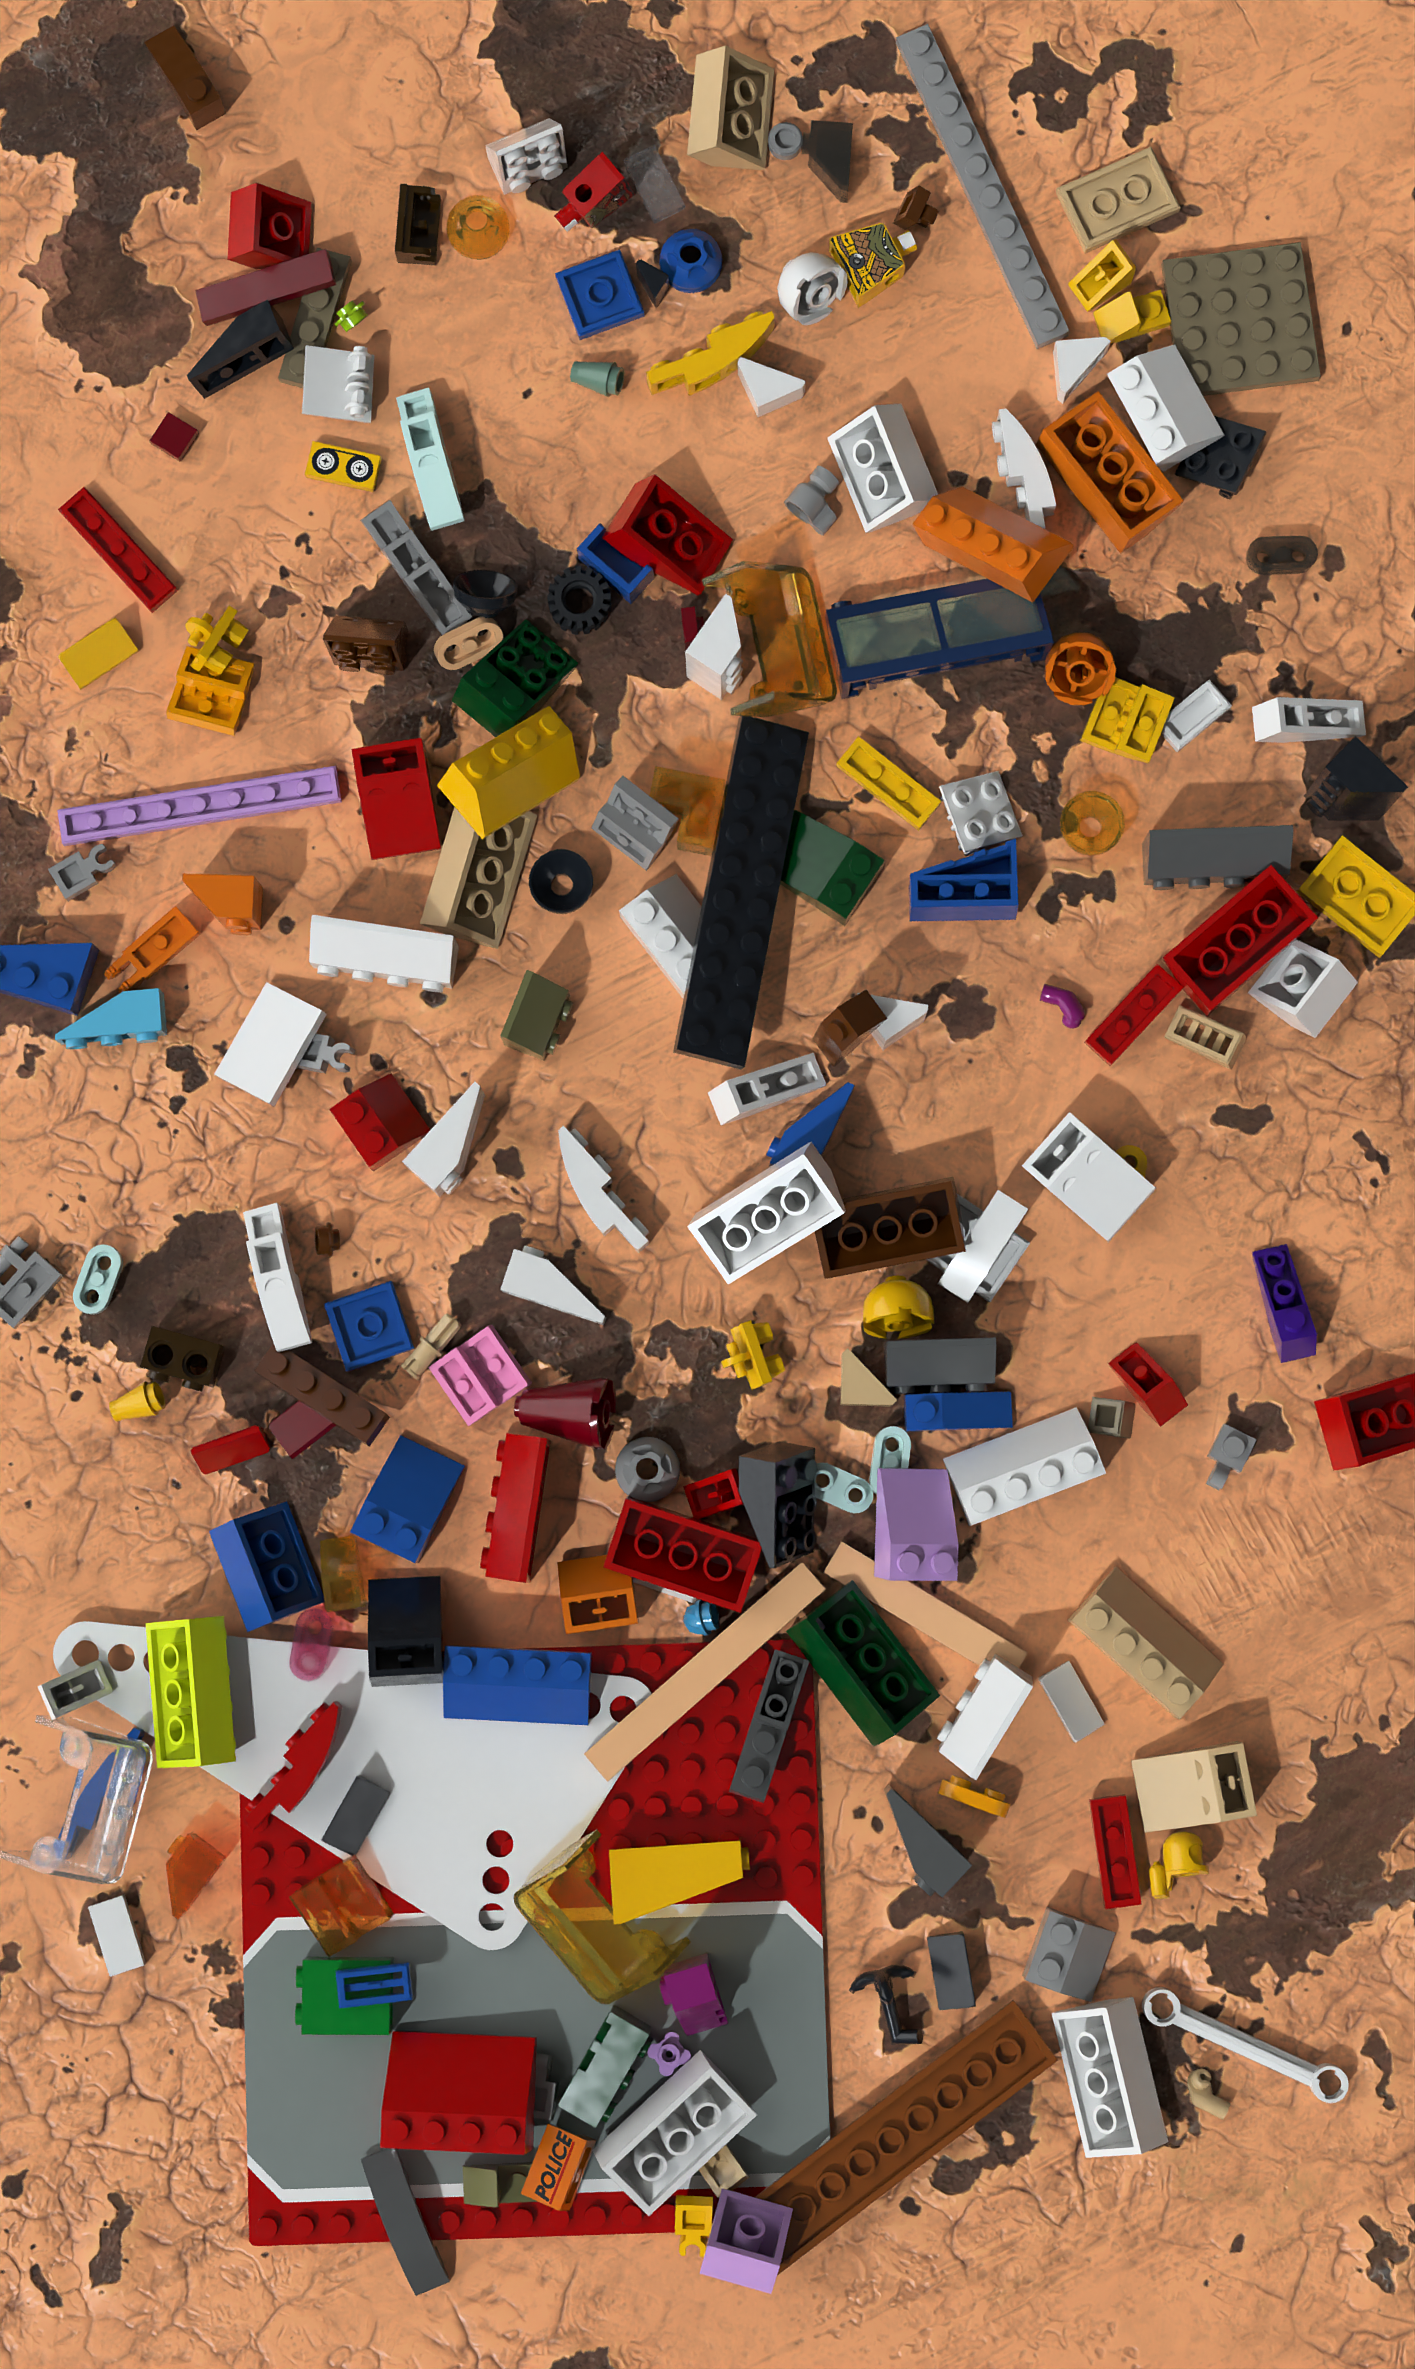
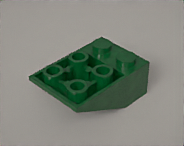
M525 619L461 678L452 702L494 737H497L536 714L579 663Z

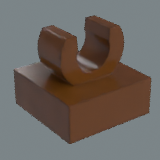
M921 186L907 192L893 224L904 230L915 224L927 228L929 223L934 224L939 211L926 204L931 192Z

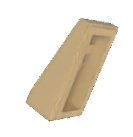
M1179 1005L1164 1036L1166 1039L1229 1069L1233 1068L1246 1041L1244 1033ZM1187 1018L1193 1021L1184 1038L1179 1034ZM1200 1025L1205 1026L1199 1042H1193ZM1216 1031L1219 1034L1212 1049H1209L1206 1046L1213 1032ZM1228 1037L1232 1041L1226 1054L1222 1055L1220 1051Z

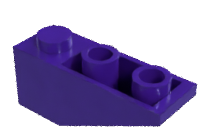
M1287 1244L1252 1252L1271 1335L1280 1362L1284 1363L1315 1356L1317 1333Z

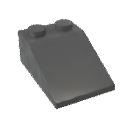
M888 1784L884 1792L910 1863L916 1873L913 1879L929 1896L936 1892L943 1897L967 1872L972 1864Z

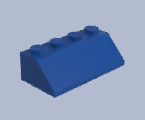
M447 1645L444 1652L443 1716L444 1718L588 1725L592 1652Z

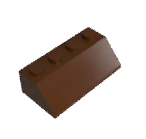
M954 1177L844 1198L842 1201L846 1210L845 1213L815 1231L824 1279L966 1252L962 1217Z

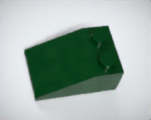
M794 810L780 885L845 926L884 868L885 860L851 838Z

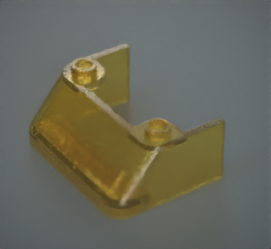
M742 561L702 579L703 586L726 588L727 595L732 597L734 611L740 616L749 617L763 681L753 684L750 688L749 701L730 708L731 715L770 717L821 706L836 698L837 687L814 583L810 574L804 568Z
M595 1830L563 1850L524 1883L514 1894L513 1898L520 1913L595 2001L601 2004H610L658 1979L691 1941L684 1937L667 1947L663 1943L661 1936L655 1931L639 1929L633 1933L625 1923L614 1924L613 1908L588 1879L595 1872L596 1868L594 1858L588 1849L601 1836L600 1832Z

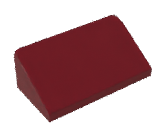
M299 1401L268 1425L291 1459L297 1457L336 1426Z

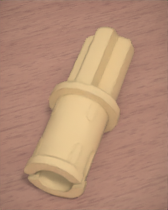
M445 1314L425 1338L420 1337L421 1343L406 1361L401 1364V1367L415 1379L419 1380L436 1357L443 1356L441 1351L460 1330L461 1324L453 1316Z

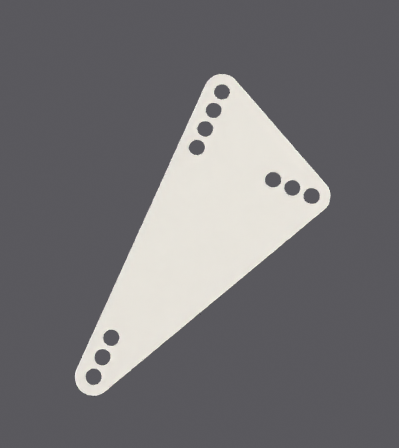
M83 1621L74 1623L64 1629L58 1636L53 1649V1660L58 1673L62 1676L80 1668L81 1666L77 1665L73 1660V1649L80 1641L87 1640L93 1642L98 1648V1659L113 1690V1693L97 1701L137 1727L144 1729L143 1731L155 1738L150 1674L144 1666V1657L148 1652L146 1627ZM227 1636L226 1647L230 1668L229 1683L233 1704L232 1720L236 1741V1762L199 1767L251 1801L259 1793L266 1796L274 1787L270 1782L271 1779L284 1766L289 1769L293 1767L283 1757L289 1750L285 1743L299 1729L304 1733L314 1723L310 1719L311 1715L324 1702L330 1706L333 1702L338 1701L342 1705L340 1724L335 1743L320 1776L294 1811L288 1813L279 1805L272 1814L472 1944L486 1950H498L509 1946L518 1938L624 1770L623 1768L607 1782L584 1755L585 1752L619 1723L610 1714L611 1702L618 1696H628L635 1702L637 1708L652 1693L646 1685L631 1677L591 1673L590 1692L599 1698L601 1707L599 1713L594 1718L589 1719L588 1725L444 1718L443 1683L372 1687L369 1680L368 1650ZM118 1644H125L134 1652V1663L125 1671L113 1669L108 1661L110 1650ZM361 1775L391 1793L354 1857L321 1841L356 1776ZM504 1830L511 1835L513 1849L507 1856L495 1857L488 1851L487 1838L492 1832ZM491 1867H501L509 1875V1886L502 1893H490L483 1885V1875ZM495 1903L504 1909L506 1919L501 1928L487 1930L480 1924L479 1912L486 1904Z

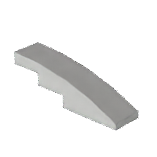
M390 500L360 520L441 635L460 627L473 618L455 598L454 589L435 561L428 555L412 529H409Z

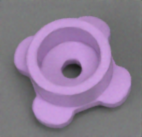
M676 2032L666 2033L664 2039L658 2044L652 2043L647 2051L648 2056L655 2059L660 2066L659 2072L663 2076L672 2075L676 2067L686 2064L691 2059L690 2051L683 2048L679 2042V2035ZM668 2050L672 2051V2057L666 2056Z

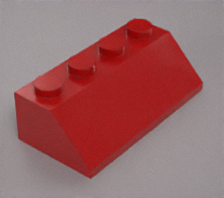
M1270 865L1167 953L1163 960L1178 983L1184 987V992L1207 1017L1312 927L1318 917L1276 869Z
M506 1433L505 1441L499 1440L496 1461L502 1462L500 1476L493 1477L491 1497L497 1498L495 1512H488L485 1530L486 1533H492L489 1548L483 1547L480 1568L486 1569L485 1577L530 1583L551 1440L548 1438Z
M627 1496L603 1568L741 1613L762 1548L757 1538Z

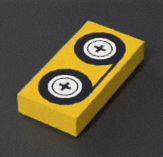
M312 441L305 476L314 480L374 492L382 459L379 455Z

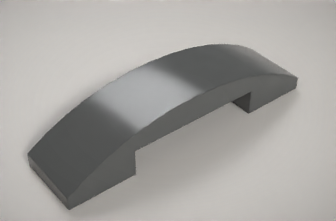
M386 2148L361 2158L364 2172L383 2225L415 2295L417 2296L450 2282L437 2246L434 2247L409 2185V2177L398 2150Z

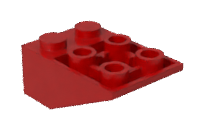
M422 738L351 749L371 860L441 849L426 749Z

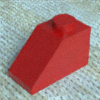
M1137 1342L1108 1363L1143 1410L1160 1427L1188 1406L1174 1380Z

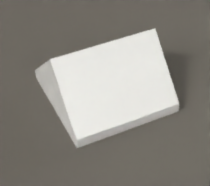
M871 995L888 1018L871 1033L882 1050L918 1027L925 1020L928 1011V1005Z

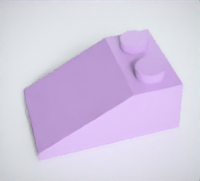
M878 1468L874 1577L889 1581H957L959 1544L948 1470Z

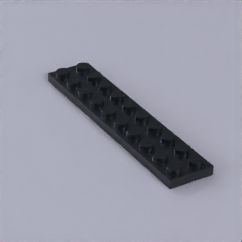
M744 714L738 719L673 1053L740 1070L745 1067L809 732Z

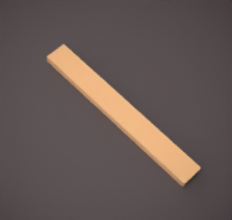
M801 1562L585 1752L584 1755L607 1782L611 1780L826 1589Z

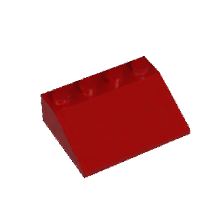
M393 2031L381 2110L380 2148L526 2155L534 2149L537 2037Z

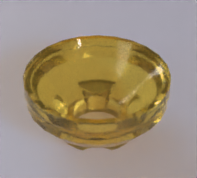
M482 195L469 196L460 200L450 211L447 219L448 239L452 247L464 257L477 260L490 258L502 250L507 243L510 233L508 216L503 207L492 198ZM474 212L483 213L487 217L486 225L478 230L470 228L466 223L468 216Z
M1085 791L1077 794L1068 801L1061 813L1060 831L1063 839L1070 848L1082 855L1095 856L1108 852L1120 841L1124 832L1125 820L1121 807L1117 801L1103 792ZM1091 817L1100 823L1101 830L1097 836L1087 837L1081 832L1080 823L1085 818Z

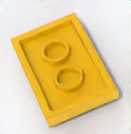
M1343 835L1296 891L1378 958L1385 953L1415 916V893Z

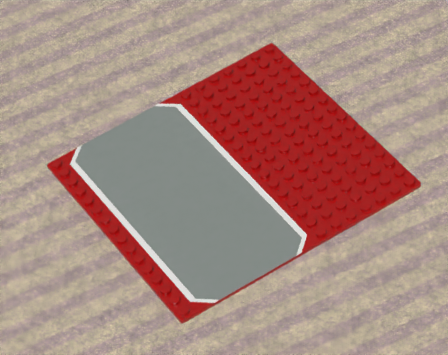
M792 1639L768 1640L625 1766L518 1938L502 1949L486 1950L477 1947L272 1813L258 1828L253 1830L243 1821L249 1814L245 1807L251 1800L240 1793L249 2242L253 2246L390 2242L369 2187L361 2158L386 2149L380 2148L381 2110L392 2032L390 2035H301V2025H296L295 2023L296 2003H302V1988H296L297 1966H302V1960L306 1957H394V1964L410 1962L413 2000L393 2002V2031L537 2037L536 2053L553 2055L552 2070L548 2081L559 2083L554 2120L534 2118V2149L526 2155L397 2149L409 2177V2185L432 2240L674 2233L676 2195L713 2197V2223L719 2198H717L699 2170L648 2216L601 2169L593 2151L570 2210L558 2211L538 2201L500 2203L499 2207L495 2208L464 2204L463 2165L533 2162L548 2123L575 2135H586L597 2140L595 2148L684 2065L681 2064L676 2067L672 2075L663 2076L659 2072L660 2066L655 2059L648 2056L647 2052L643 2058L637 2055L631 2066V2069L635 2070L632 2079L625 2090L619 2087L612 2099L617 2103L607 2123L600 2120L596 2128L558 2106L559 2100L613 2004L650 2025L649 2036L654 2038L652 2043L658 2044L665 2038L666 2033L676 2032L679 2035V2042L683 2048L690 2051L691 2058L701 2050L721 2070L756 2112L757 2116L727 2143L730 2150L750 2176L734 2189V2192L755 2197L830 2140L813 1666L810 1662L764 1803L729 1792L775 1649L807 1660ZM710 1642L518 1649L592 1652L591 1673L631 1677L642 1682L651 1693H654ZM591 1692L589 1719L594 1718L599 1713L601 1707L599 1698ZM618 1696L610 1704V1714L615 1721L621 1722L636 1708V1704L628 1696ZM496 1830L487 1838V1849L495 1857L507 1856L513 1849V1839L504 1830ZM739 1840L741 1841V1848L748 1847L750 1870H743V1878L625 1923L614 1924L609 1850ZM491 1867L483 1875V1885L490 1893H502L509 1886V1875L501 1867ZM489 1903L481 1908L479 1921L485 1929L497 1930L505 1923L506 1914L500 1905ZM708 1953L729 2024L687 2036L674 2013L672 2004L666 2006L664 2004L659 1987L661 1976H664L666 1965ZM402 1971L393 1972V1979L402 1978ZM403 1986L393 1987V1994L404 1992ZM668 2050L666 2056L672 2057V2051Z

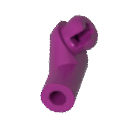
M1044 984L1039 1001L1059 1006L1064 1014L1062 1019L1064 1026L1072 1029L1079 1027L1081 1020L1085 1017V1011L1076 995L1069 990Z

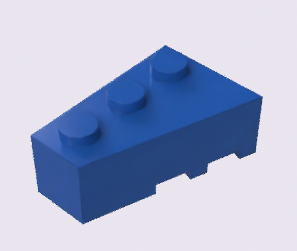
M1016 839L1007 841L1005 845L987 851L983 849L974 852L972 856L954 862L950 860L910 874V922L1016 920L1018 911Z

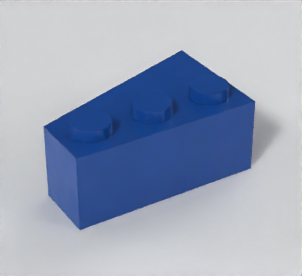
M93 943L0 945V993L78 1016L99 949Z

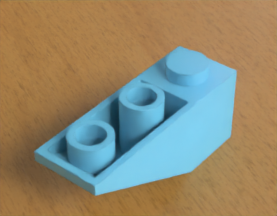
M159 988L123 991L55 1034V1040L61 1045L66 1044V1049L87 1048V1042L101 1041V1046H118L123 1044L122 1039L136 1038L137 1043L157 1042L158 1036L167 1035L164 993Z

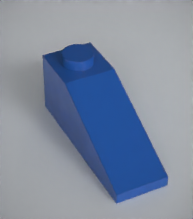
M849 1082L785 1130L781 1139L775 1136L766 1156L772 1158L769 1167L809 1142L813 1143L822 1156L855 1085Z
M1011 1392L932 1393L903 1396L906 1432L1013 1428Z

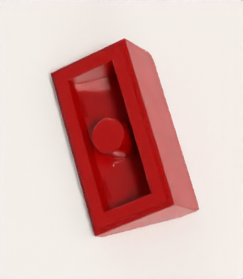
M254 1425L192 1447L190 1451L203 1474H210L266 1454L270 1451V1447L263 1427Z

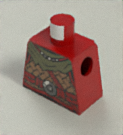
M601 152L563 189L562 193L569 203L556 213L554 217L567 232L582 219L590 228H593L635 194L623 175L607 156Z

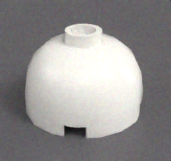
M813 252L802 254L790 260L783 268L777 286L780 304L794 320L799 321L802 325L807 326L817 323L833 311L828 306L836 297L841 301L848 284L847 273L827 255Z

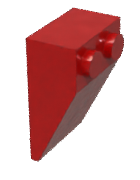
M656 474L634 484L602 537L627 559L642 567L648 564L653 568L654 573L696 595H700L733 541L730 536Z
M1415 1372L1314 1401L1333 1471L1359 1467L1415 1449Z

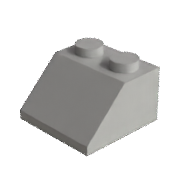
M1046 1907L1022 1976L1031 1983L1091 2002L1115 1932Z

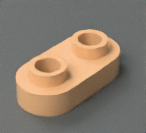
M478 617L440 636L434 645V654L442 667L448 670H457L486 656L503 640V633L494 619ZM487 629L484 635L478 636L480 631ZM456 645L453 650L446 651L449 646Z

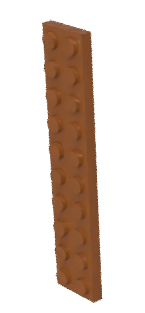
M1014 2000L755 2196L758 2199L793 2208L777 2275L1058 2061Z

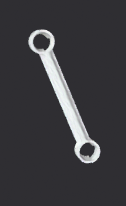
M1155 1987L1149 1990L1142 2000L1143 2013L1154 2025L1169 2026L1174 2024L1309 2086L1312 2093L1323 2102L1336 2103L1347 2094L1349 2087L1348 2078L1334 2064L1323 2063L1317 2066L1181 2004L1177 1996L1167 1988ZM1159 1993L1167 1994V1998L1173 2004L1172 2014L1165 2019H1158L1153 2014L1152 2003L1149 2002L1154 1995ZM1325 2070H1335V2075L1341 2081L1339 2090L1330 2096H1326L1321 2091L1319 2086L1320 2080L1317 2078Z

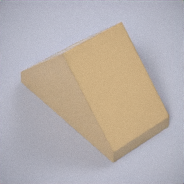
M848 1348L842 1353L840 1405L891 1407L897 1401Z

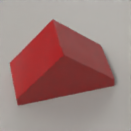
M736 1468L683 1486L693 1518L696 1519L744 1504L739 1494V1476Z

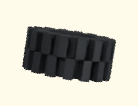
M575 566L576 570L570 571L567 568L563 570L564 574L562 576L558 574L554 578L555 582L550 584L549 595H547L548 606L554 622L560 624L562 630L567 631L569 629L575 635H578V631H583L585 635L590 634V630L593 628L595 631L601 628L600 624L607 621L608 613L611 612L612 607L611 594L607 582H604L603 576L600 573L596 575L591 568L587 567L586 571L582 570L581 566ZM577 588L586 589L593 596L591 608L583 613H575L566 605L568 594Z

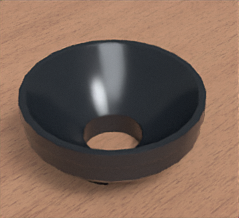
M490 570L463 572L453 582L454 596L458 602L466 608L469 614L485 618L496 617L498 613L512 605L516 599L518 589L517 583L513 578Z
M556 849L545 853L534 863L529 875V888L534 900L543 909L556 914H567L578 910L587 902L593 889V875L590 866L582 856L570 850ZM558 876H567L573 882L571 891L566 895H558L551 888L553 880Z

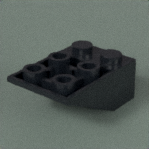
M779 1441L739 1456V1494L769 1568H777L814 1552L816 1542L814 1511L817 1504L815 1497L817 1463L815 1461V1448Z
M440 1576L368 1580L369 1680L372 1687L443 1683L444 1660Z

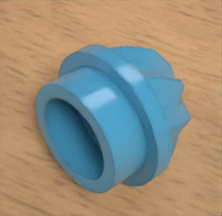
M697 1600L695 1604L687 1607L683 1619L686 1628L692 1633L704 1636L710 1635L712 1630L719 1629L720 1620L716 1605L704 1602L703 1600Z

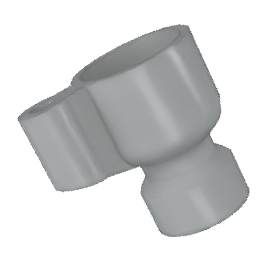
M817 466L810 475V482L798 484L784 503L797 518L810 524L817 533L823 536L837 519L824 497L826 494L833 492L839 481L829 470L822 466Z

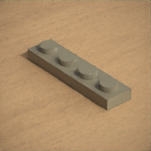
M328 251L336 285L302 296L290 336L294 349L284 356L278 376L279 382L303 388L305 346L326 348L352 262L350 256Z

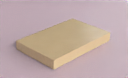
M1152 147L1056 189L1058 199L1084 253H1088L1110 243L1114 239L1122 238L1180 211V205Z

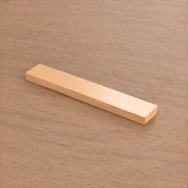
M840 1543L825 1568L824 1574L843 1585L853 1580L868 1600L979 1666L984 1659L991 1661L996 1654L1020 1668L1028 1652L909 1581H889L874 1577L875 1561L847 1544Z

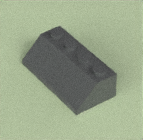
M1293 825L1149 830L1142 843L1144 885H1153L1154 890L1174 889V884H1188L1189 889H1205L1210 887V883L1224 882V887L1238 888L1244 887L1245 882L1254 880L1270 865L1286 880L1290 875Z

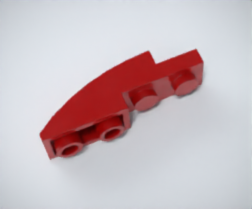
M338 1701L333 1702L330 1706L324 1702L311 1715L310 1719L314 1723L304 1733L299 1729L285 1743L289 1750L283 1757L293 1767L289 1769L284 1766L271 1779L270 1782L274 1787L266 1796L262 1793L257 1794L245 1807L249 1814L243 1821L253 1830L258 1828L279 1805L288 1813L294 1811L317 1781L329 1758L338 1732L342 1705Z

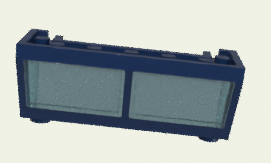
M989 579L858 604H852V601H840L832 604V609H826L825 614L841 699L859 696L858 690L866 688V684L869 685V690L877 688V684L1014 658V662L1022 661L1023 654L1030 658V663L1046 660V656L1053 645L1052 633L1041 594L1032 603Z

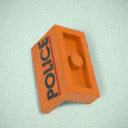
M548 2123L521 2194L558 2211L570 2210L597 2140L586 2135H575Z

